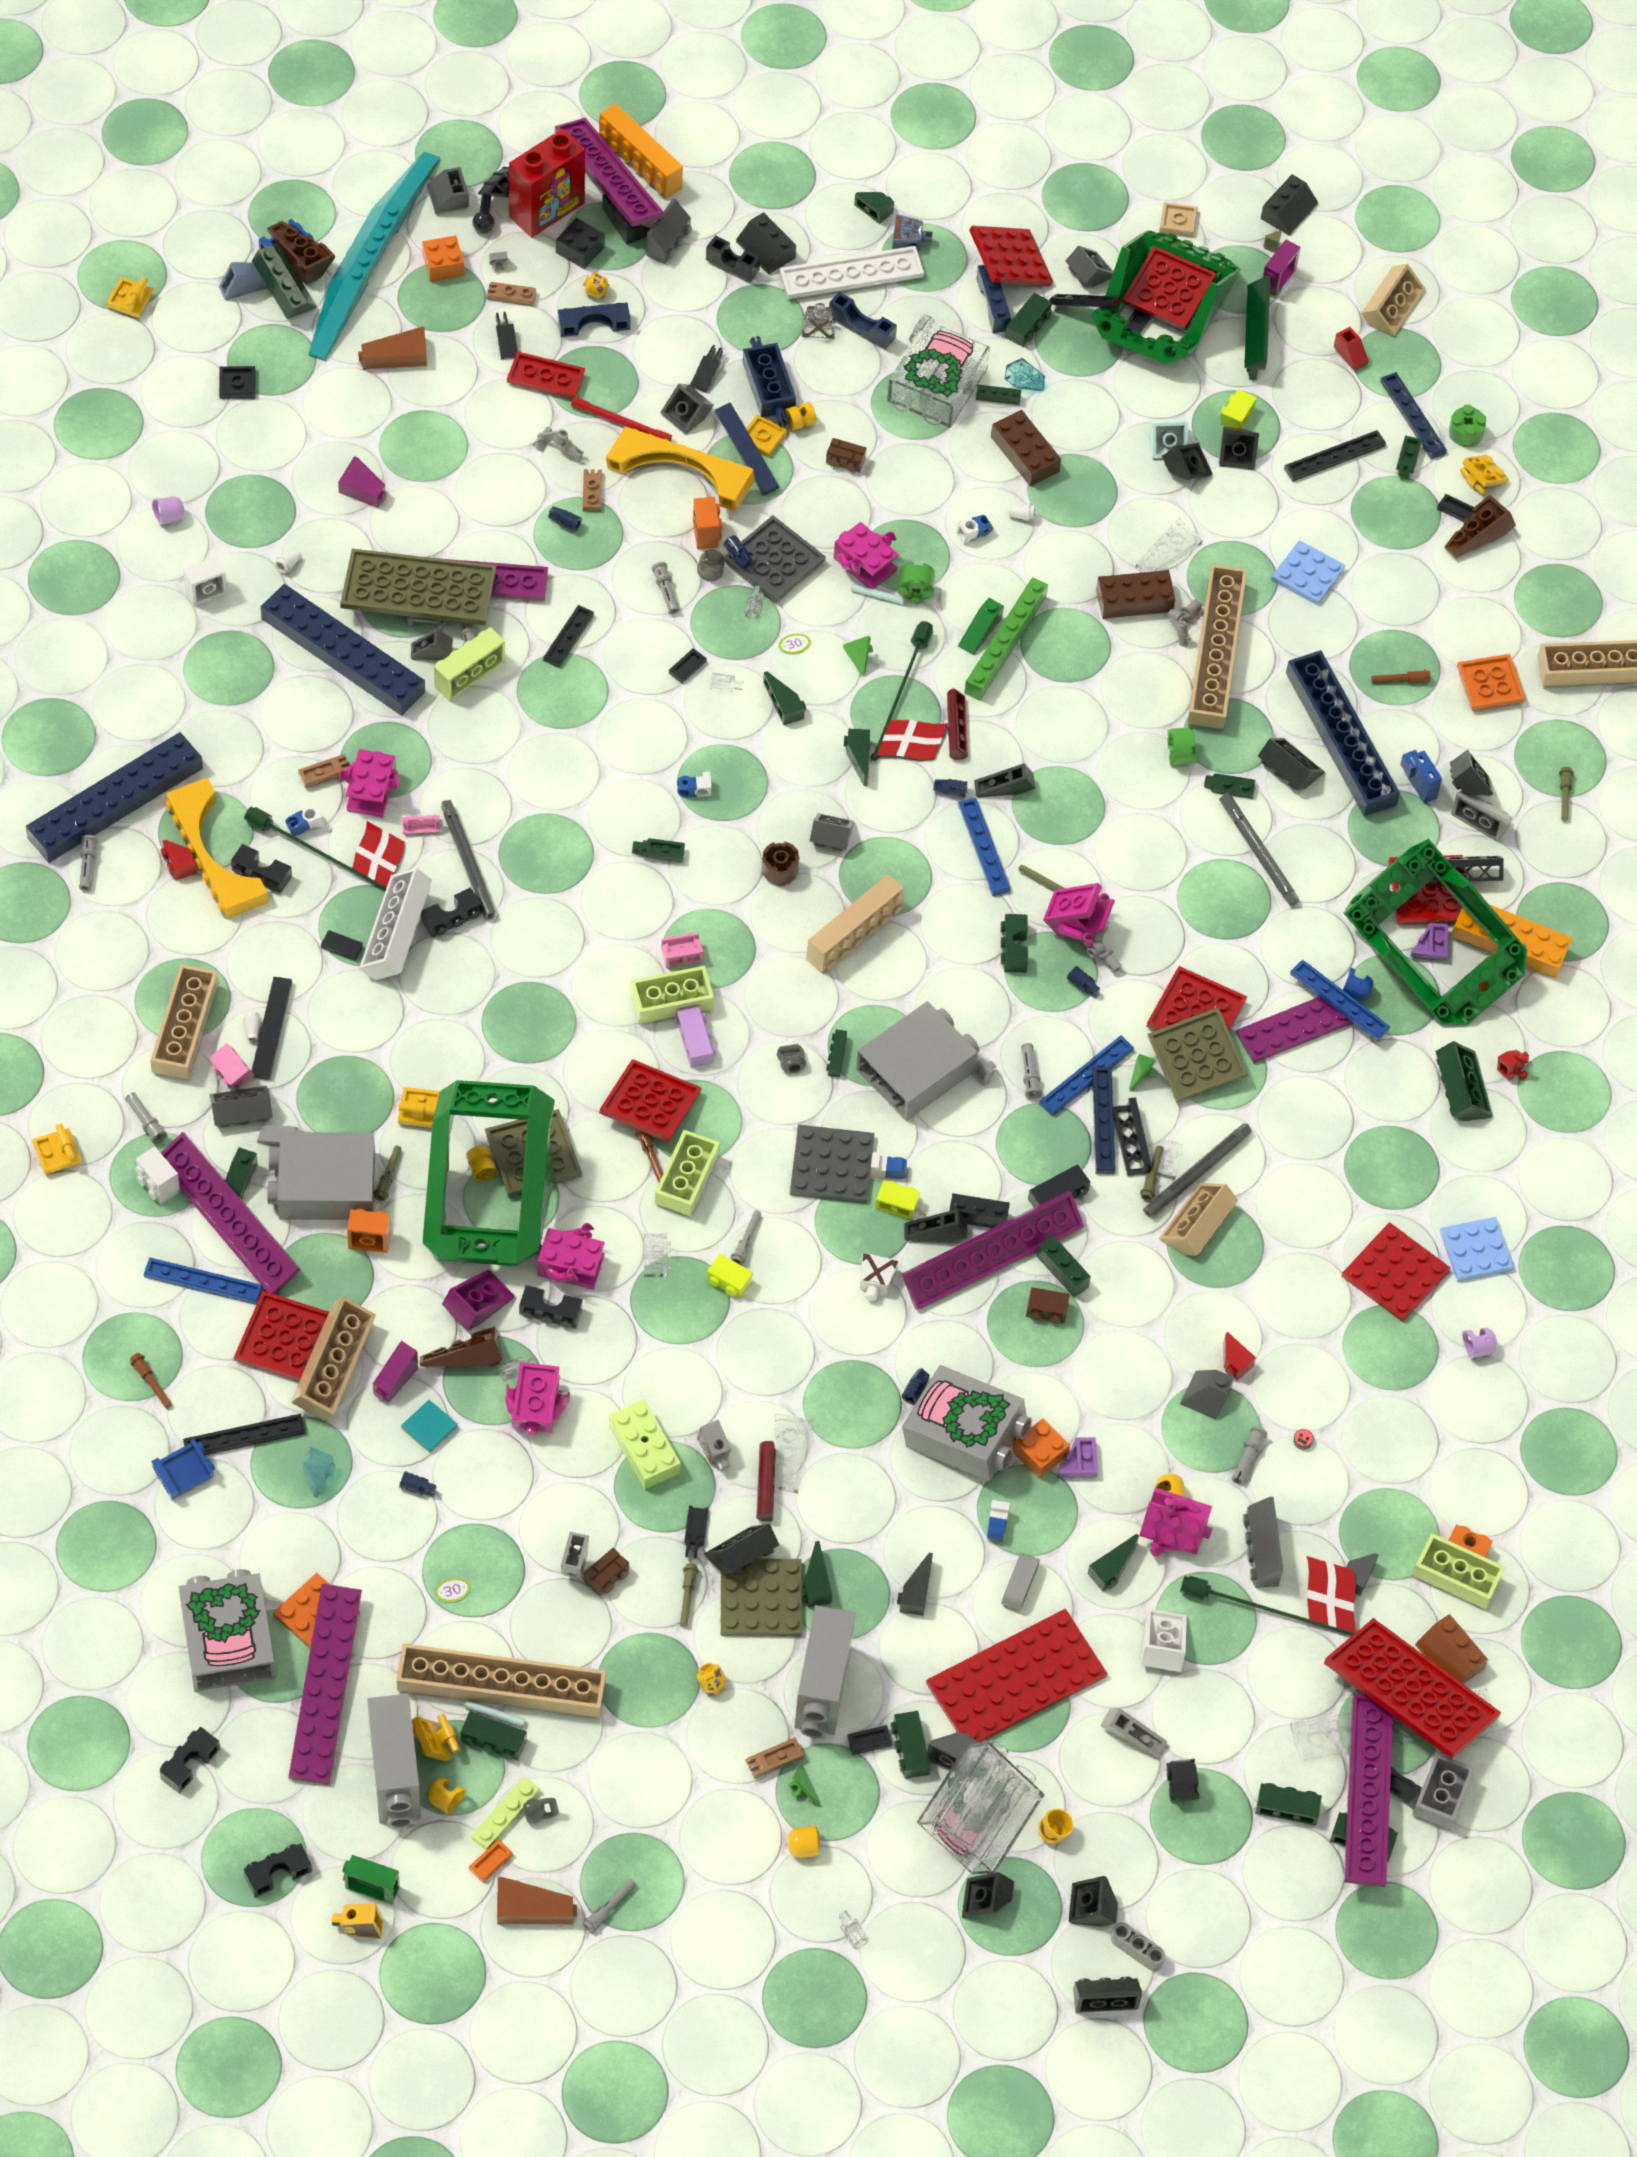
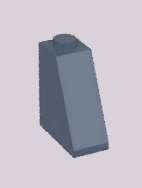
M231 262L219 285L225 300L268 288L254 264L250 262Z

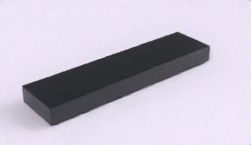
M1057 293L1049 299L1052 305L1114 308L1121 303L1119 296Z
M578 605L544 655L543 661L560 668L594 617V611Z

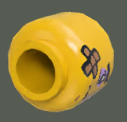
M593 273L590 277H586L583 286H585L586 294L600 299L605 297L610 284H608L607 278Z
M709 1662L698 1669L696 1678L705 1693L717 1694L724 1689L723 1686L726 1684L727 1678L718 1664Z

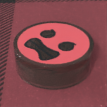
M1300 1429L1296 1431L1293 1443L1297 1448L1306 1450L1312 1446L1314 1436L1309 1430Z

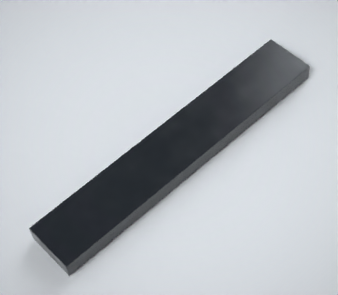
M1376 430L1286 464L1284 470L1291 481L1294 482L1386 446V442L1379 431Z
M273 976L251 1070L255 1075L254 1078L267 1080L271 1078L293 983L292 979Z
M300 1413L184 1438L183 1443L186 1446L191 1443L190 1440L195 1439L197 1443L200 1442L204 1447L205 1453L203 1454L205 1456L305 1434V1429Z

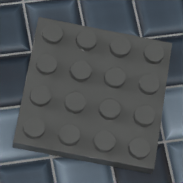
M774 515L741 541L752 559V562L746 568L741 567L729 552L723 556V561L774 602L780 600L826 559L825 555Z
M798 1124L790 1195L867 1204L875 1133Z

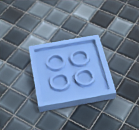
M1299 540L1274 572L1271 580L1318 606L1344 571L1346 565Z
M1496 1217L1442 1227L1440 1229V1234L1457 1281L1513 1270L1514 1266Z

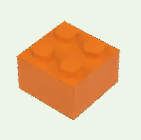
M456 235L422 241V255L430 282L464 276V260Z
M715 497L693 499V526L697 549L717 548L719 540H722V519L719 518L720 505L716 504Z
M351 1209L347 1227L348 1249L387 1253L391 1233L390 1214L383 1211L370 1212L364 1209Z
M1044 1418L1030 1428L1029 1433L1023 1440L1017 1438L1013 1443V1453L1039 1479L1066 1458L1070 1448V1444Z

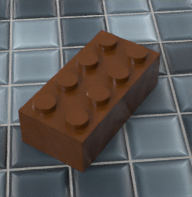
M1023 410L992 424L991 438L1029 486L1060 472V456Z
M1169 570L1099 576L1097 579L1096 592L1102 619L1168 613L1171 609H1174L1176 599Z

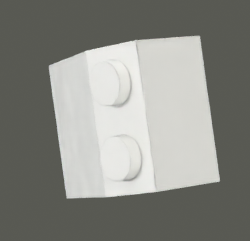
M1147 1608L1141 1665L1181 1672L1186 1651L1187 1615Z

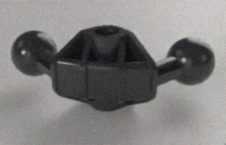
M502 167L501 170L494 172L484 182L480 191H478V195H482L480 212L475 214L472 224L479 233H488L494 227L495 220L492 214H490L491 197L509 198V167Z

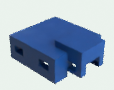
M1415 749L1403 754L1400 765L1423 803L1425 804L1437 799L1442 777L1425 750L1417 752Z

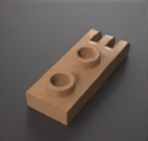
M490 282L487 299L534 306L536 288Z
M584 469L583 511L601 512L602 469H598L597 475H594L595 469H591V475H588V470Z
M340 755L298 769V774L304 787L307 788L339 777V771L346 770L349 767L346 756Z
M792 1738L746 1758L745 1762L746 1764L755 1762L749 1766L750 1771H755L752 1775L754 1778H758L804 1758V1753L796 1738Z

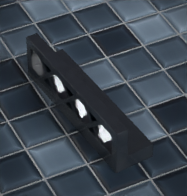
M1501 856L1445 857L1454 868L1460 867L1464 871L1462 875L1465 876L1467 874L1469 877L1465 878L1470 882L1503 881L1504 858ZM1492 866H1499V876H1490L1487 871ZM1473 867H1479L1482 870L1477 877H1472L1468 873ZM1433 878L1429 881V883L1440 882L1437 878Z
M1136 1097L1128 1098L1127 1105L1113 1107V1118L1126 1175L1146 1174L1150 1172L1151 1160ZM1127 1111L1129 1117L1124 1121L1118 1117L1117 1112ZM1125 1126L1132 1130L1130 1137L1122 1133V1129ZM1128 1143L1136 1147L1133 1154L1125 1148ZM1135 1160L1140 1164V1168L1130 1169L1129 1163Z

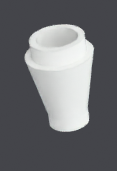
M1030 503L1009 507V517L1026 521L1035 520V505Z
M294 549L292 552L278 557L275 566L279 572L288 573L298 560L302 558V555L298 550Z
M247 1012L242 1019L247 1041L255 1042L258 1041L261 1017H259L257 1012Z

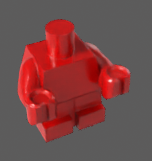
M1517 1049L1507 1051L1498 1056L1497 1070L1509 1081L1514 1078L1515 1074L1520 1080H1524L1528 1077V1073L1521 1070L1529 1062V1054L1527 1052L1521 1053Z

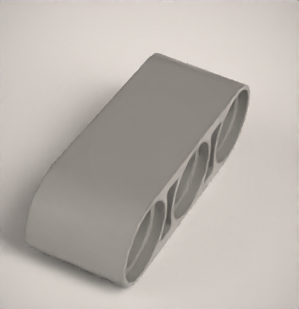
M1020 1553L1001 1604L1017 1610L1022 1609L1040 1559Z
M1118 1922L1113 1926L1111 1942L1117 1948L1151 1971H1158L1162 1968L1165 1952L1160 1946L1125 1922ZM1123 1932L1126 1936L1119 1937L1116 1933ZM1140 1944L1143 1948L1136 1949L1133 1945ZM1157 1956L1160 1961H1153L1150 1957Z

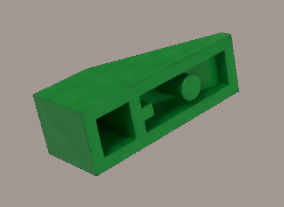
M988 597L976 613L958 647L974 655L1001 621L1004 605Z

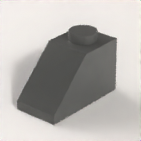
M436 629L411 643V658L413 660H441L452 653L453 638Z
M1370 1554L1348 1562L1346 1568L1353 1569L1355 1575V1594L1361 1596L1376 1565L1378 1554Z

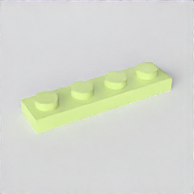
M524 1776L471 1835V1839L487 1850L524 1810L523 1804L530 1798H535L540 1792V1788Z

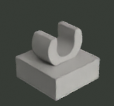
M507 251L489 253V263L493 262V270H496L497 263H501L503 269L506 268Z
M981 1058L977 1060L972 1074L985 1086L989 1084L995 1072L994 1068L997 1066L993 1061L987 1063Z

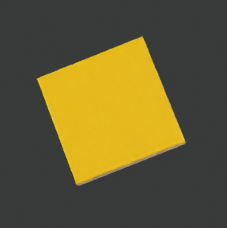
M756 415L746 428L759 452L767 457L772 455L787 434V429L759 415Z

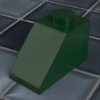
M855 193L854 205L878 224L894 213V201L884 193Z

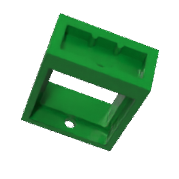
M352 1855L349 1861H345L342 1869L345 1889L393 1905L400 1888L398 1870Z

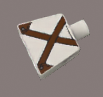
M867 1253L862 1254L860 1289L867 1291L865 1295L867 1300L876 1301L878 1294L887 1295L898 1272V1260Z

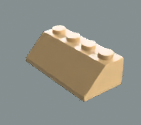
M1408 263L1392 266L1361 314L1371 327L1393 337L1426 289Z
M1200 1183L1159 1237L1160 1241L1183 1255L1197 1256L1202 1252L1208 1240L1213 1237L1217 1228L1222 1225L1228 1213L1233 1210L1238 1199L1227 1184Z

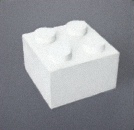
M217 556L183 568L185 591L193 606L227 594L226 572Z
M156 1147L151 1148L136 1158L137 1180L142 1187L145 1186L148 1189V1193L153 1200H157L162 1205L180 1193L178 1173Z

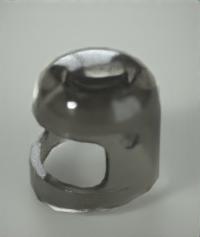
M715 549L704 551L697 565L698 575L707 581L720 579L725 567V558L722 553Z

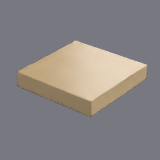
M1164 202L1159 232L1194 237L1198 207Z

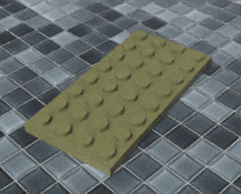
M352 548L340 608L486 625L496 575V565Z

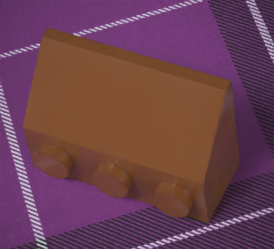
M1450 1614L1435 1623L1415 1644L1424 1656L1462 1684L1483 1671L1488 1662V1658Z

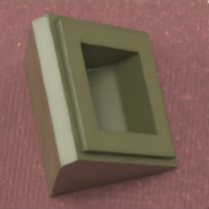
M1276 231L1265 235L1263 248L1275 253L1278 250L1282 232Z

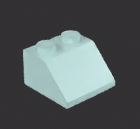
M1185 419L1149 420L1152 458H1162V455L1174 447L1188 444V421Z

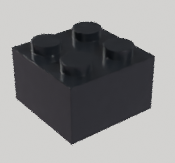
M575 218L556 239V253L583 269L605 247V234L578 218Z

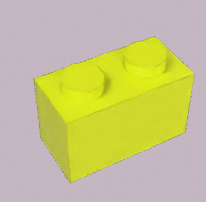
M1237 389L1234 395H1230L1227 407L1224 406L1221 410V425L1242 429L1255 409L1257 397Z
M883 1180L876 1199L875 1209L912 1220L919 1203L920 1191L913 1187L898 1185L894 1181L888 1182Z
M721 1254L718 1255L707 1271V1281L712 1286L719 1287L725 1290L728 1295L736 1296L739 1299L753 1279L752 1271Z

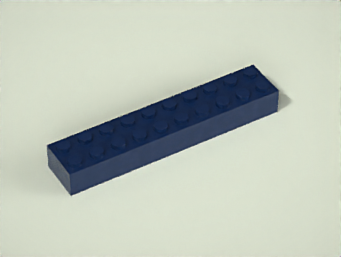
M285 583L260 606L261 619L399 715L402 716L425 693V680Z
M1322 650L1289 660L1286 675L1363 816L1396 806L1400 792Z
M179 732L25 826L27 838L45 860L50 863L82 843V836L96 835L202 770V756L185 736Z

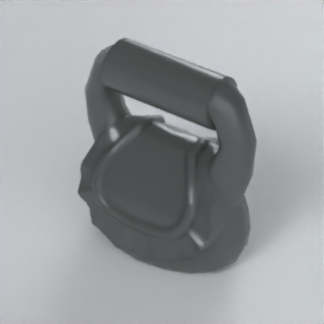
M792 1044L778 1048L776 1055L783 1071L796 1073L806 1067L805 1052L800 1045ZM799 1051V1053L782 1055L783 1053Z
M552 1797L540 1800L530 1798L523 1804L528 1823H536L541 1819L551 1818L559 1814L557 1801ZM549 1803L551 1812L545 1811V1804Z

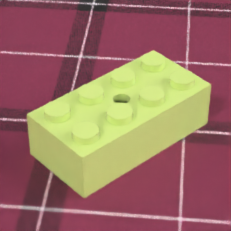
M491 627L486 631L480 632L473 640L467 641L463 647L454 650L447 658L436 663L434 666L435 688L448 701L456 697L505 662V640Z
M705 966L631 980L630 993L639 1024L676 1017L678 1009L699 1005L702 1012L712 1010L714 1007V996Z
M683 1130L655 1191V1204L691 1217L719 1156L720 1142Z
M645 1399L609 1415V1427L644 1490L680 1474L681 1463Z
M1431 1533L1412 1576L1481 1608L1487 1609L1505 1567Z

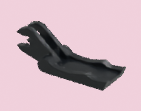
M505 311L503 312L504 325H501L499 313L496 312V333L501 360L507 357H515L518 349L514 324H508Z
M712 345L707 356H703L690 383V386L700 389L704 393L707 392L721 363L719 360L723 351L720 347L714 356L716 345Z
M689 1505L684 1543H687L685 1557L687 1558L690 1544H695L694 1558L697 1559L698 1545H704L708 1507L703 1509L694 1508Z
M1391 1767L1390 1792L1405 1802L1410 1803L1422 1787Z

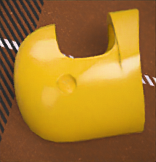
M1164 1474L1157 1479L1156 1488L1186 1497L1183 1479L1177 1474Z
M438 1778L430 1785L427 1798L433 1806L445 1814H450L465 1796L467 1790L458 1786L453 1791H449L450 1780Z
M1051 1809L1039 1823V1835L1046 1843L1058 1844L1073 1830V1820L1065 1810Z
M816 1825L795 1828L789 1832L787 1844L792 1856L796 1858L819 1856L820 1840Z

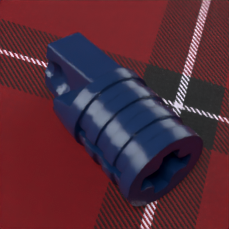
M554 506L549 510L548 518L573 532L579 529L582 517Z
M733 535L725 540L723 545L741 567L746 568L752 562V559L739 538Z
M935 779L933 790L965 798L968 781Z
M1075 966L1067 976V980L1093 998L1100 991V987L1095 984V980L1078 966Z
M923 1368L917 1369L902 1394L903 1400L909 1404L915 1405L926 1388L930 1375Z
M408 1471L404 1472L399 1484V1488L409 1490L421 1496L425 1494L434 1497L437 1486L430 1483L428 1479L408 1473Z

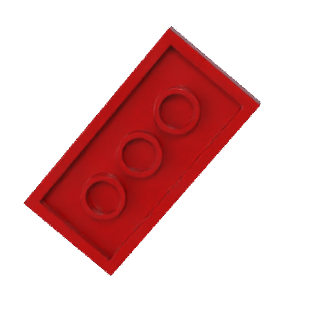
M517 351L507 376V383L573 399L577 396L585 374V368Z

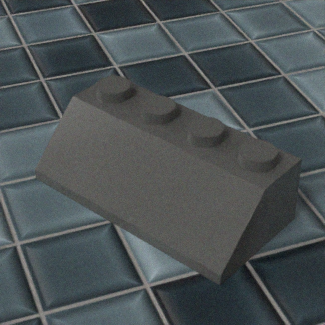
M1273 1496L1247 1506L1246 1514H1243L1242 1517L1243 1526H1247L1245 1543L1249 1544L1250 1549L1247 1551V1559L1252 1564L1250 1580L1254 1581L1255 1588L1279 1587L1283 1573Z

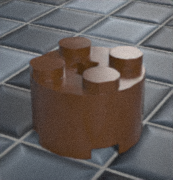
M786 841L776 844L772 842L766 846L762 858V874L764 877L778 886H785L793 881L799 871L800 857L798 849Z

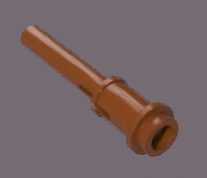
M1426 669L1423 671H1408L1407 674L1371 676L1372 683L1397 681L1427 683V681L1431 680L1430 670Z
M635 1129V1136L638 1137L642 1150L646 1151L657 1181L660 1183L663 1173L654 1153V1144L650 1135Z
M140 1353L134 1354L130 1358L131 1366L136 1368L142 1379L147 1380L165 1408L170 1407L172 1403L152 1376L153 1371L144 1360L145 1356Z

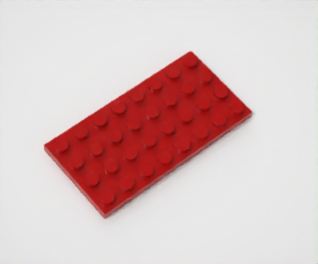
M1065 1608L927 1679L926 1684L955 1731L971 1735L974 1740H977V1745L1106 1678L1108 1673Z
M1374 1618L1327 1656L1324 1661L1326 1666L1451 1759L1467 1747L1501 1715L1499 1710Z

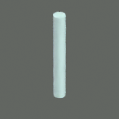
M852 584L851 591L903 605L905 601L904 597Z
M469 1700L466 1701L465 1708L522 1728L525 1724V1719Z

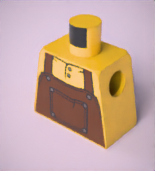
M374 1903L344 1905L343 1914H332V1926H342L345 1933L349 1936L381 1938L383 1917Z

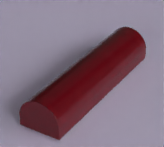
M953 688L947 692L949 756L954 760H962L968 757L965 695Z
M763 1441L759 1444L756 1518L767 1522H772L774 1509L776 1448L773 1441Z

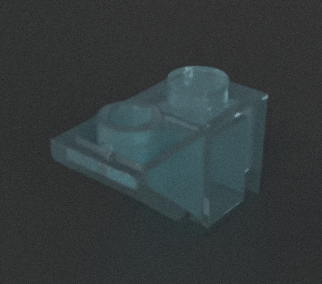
M1020 358L1007 364L1005 370V380L1015 388L1035 391L1044 390L1045 375L1025 359Z
M311 1447L303 1462V1473L313 1497L317 1498L319 1493L325 1490L327 1485L326 1479L328 1475L331 1476L333 1474L335 1464L332 1455Z

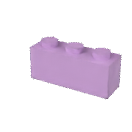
M699 1005L678 1009L676 1021L690 1068L713 1063V1055H716L714 1044H710L709 1041L711 1039L710 1030L704 1024L706 1023L705 1013L700 1011Z

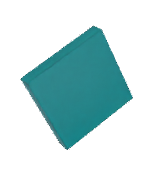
M431 1400L424 1403L401 1425V1428L429 1453L458 1427V1424Z

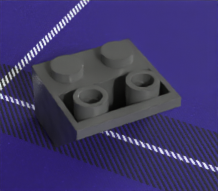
M461 167L443 170L427 184L435 213L469 207V193Z

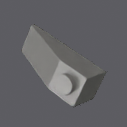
M1110 1708L1100 1725L1117 1738L1156 1759L1159 1758L1168 1742L1121 1708Z

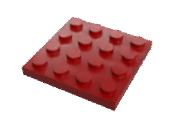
M971 226L969 229L992 283L1036 286L1052 285V277L1030 229Z
M1154 246L1123 297L1122 303L1185 331L1199 308L1209 285L1214 282L1217 273Z
M1443 855L1444 857H1463V855ZM1389 857L1388 865H1391L1399 857ZM1455 867L1459 873L1462 874L1464 872L1460 867ZM1428 882L1395 911L1397 925L1456 923L1462 906L1441 882ZM1391 883L1392 891H1396L1399 888V883Z
M1178 966L1151 1014L1146 1027L1156 1031L1218 1007L1230 1031L1247 1000V996Z
M632 1059L602 1104L599 1114L669 1143L700 1095L702 1088Z
M1389 1222L1342 1272L1341 1277L1401 1322H1404L1449 1273L1451 1267Z
M262 1291L236 1350L234 1361L300 1381L329 1311Z

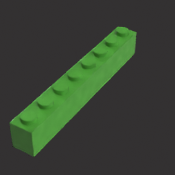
M1034 577L1031 578L967 678L964 694L981 701L1046 599L1047 583Z

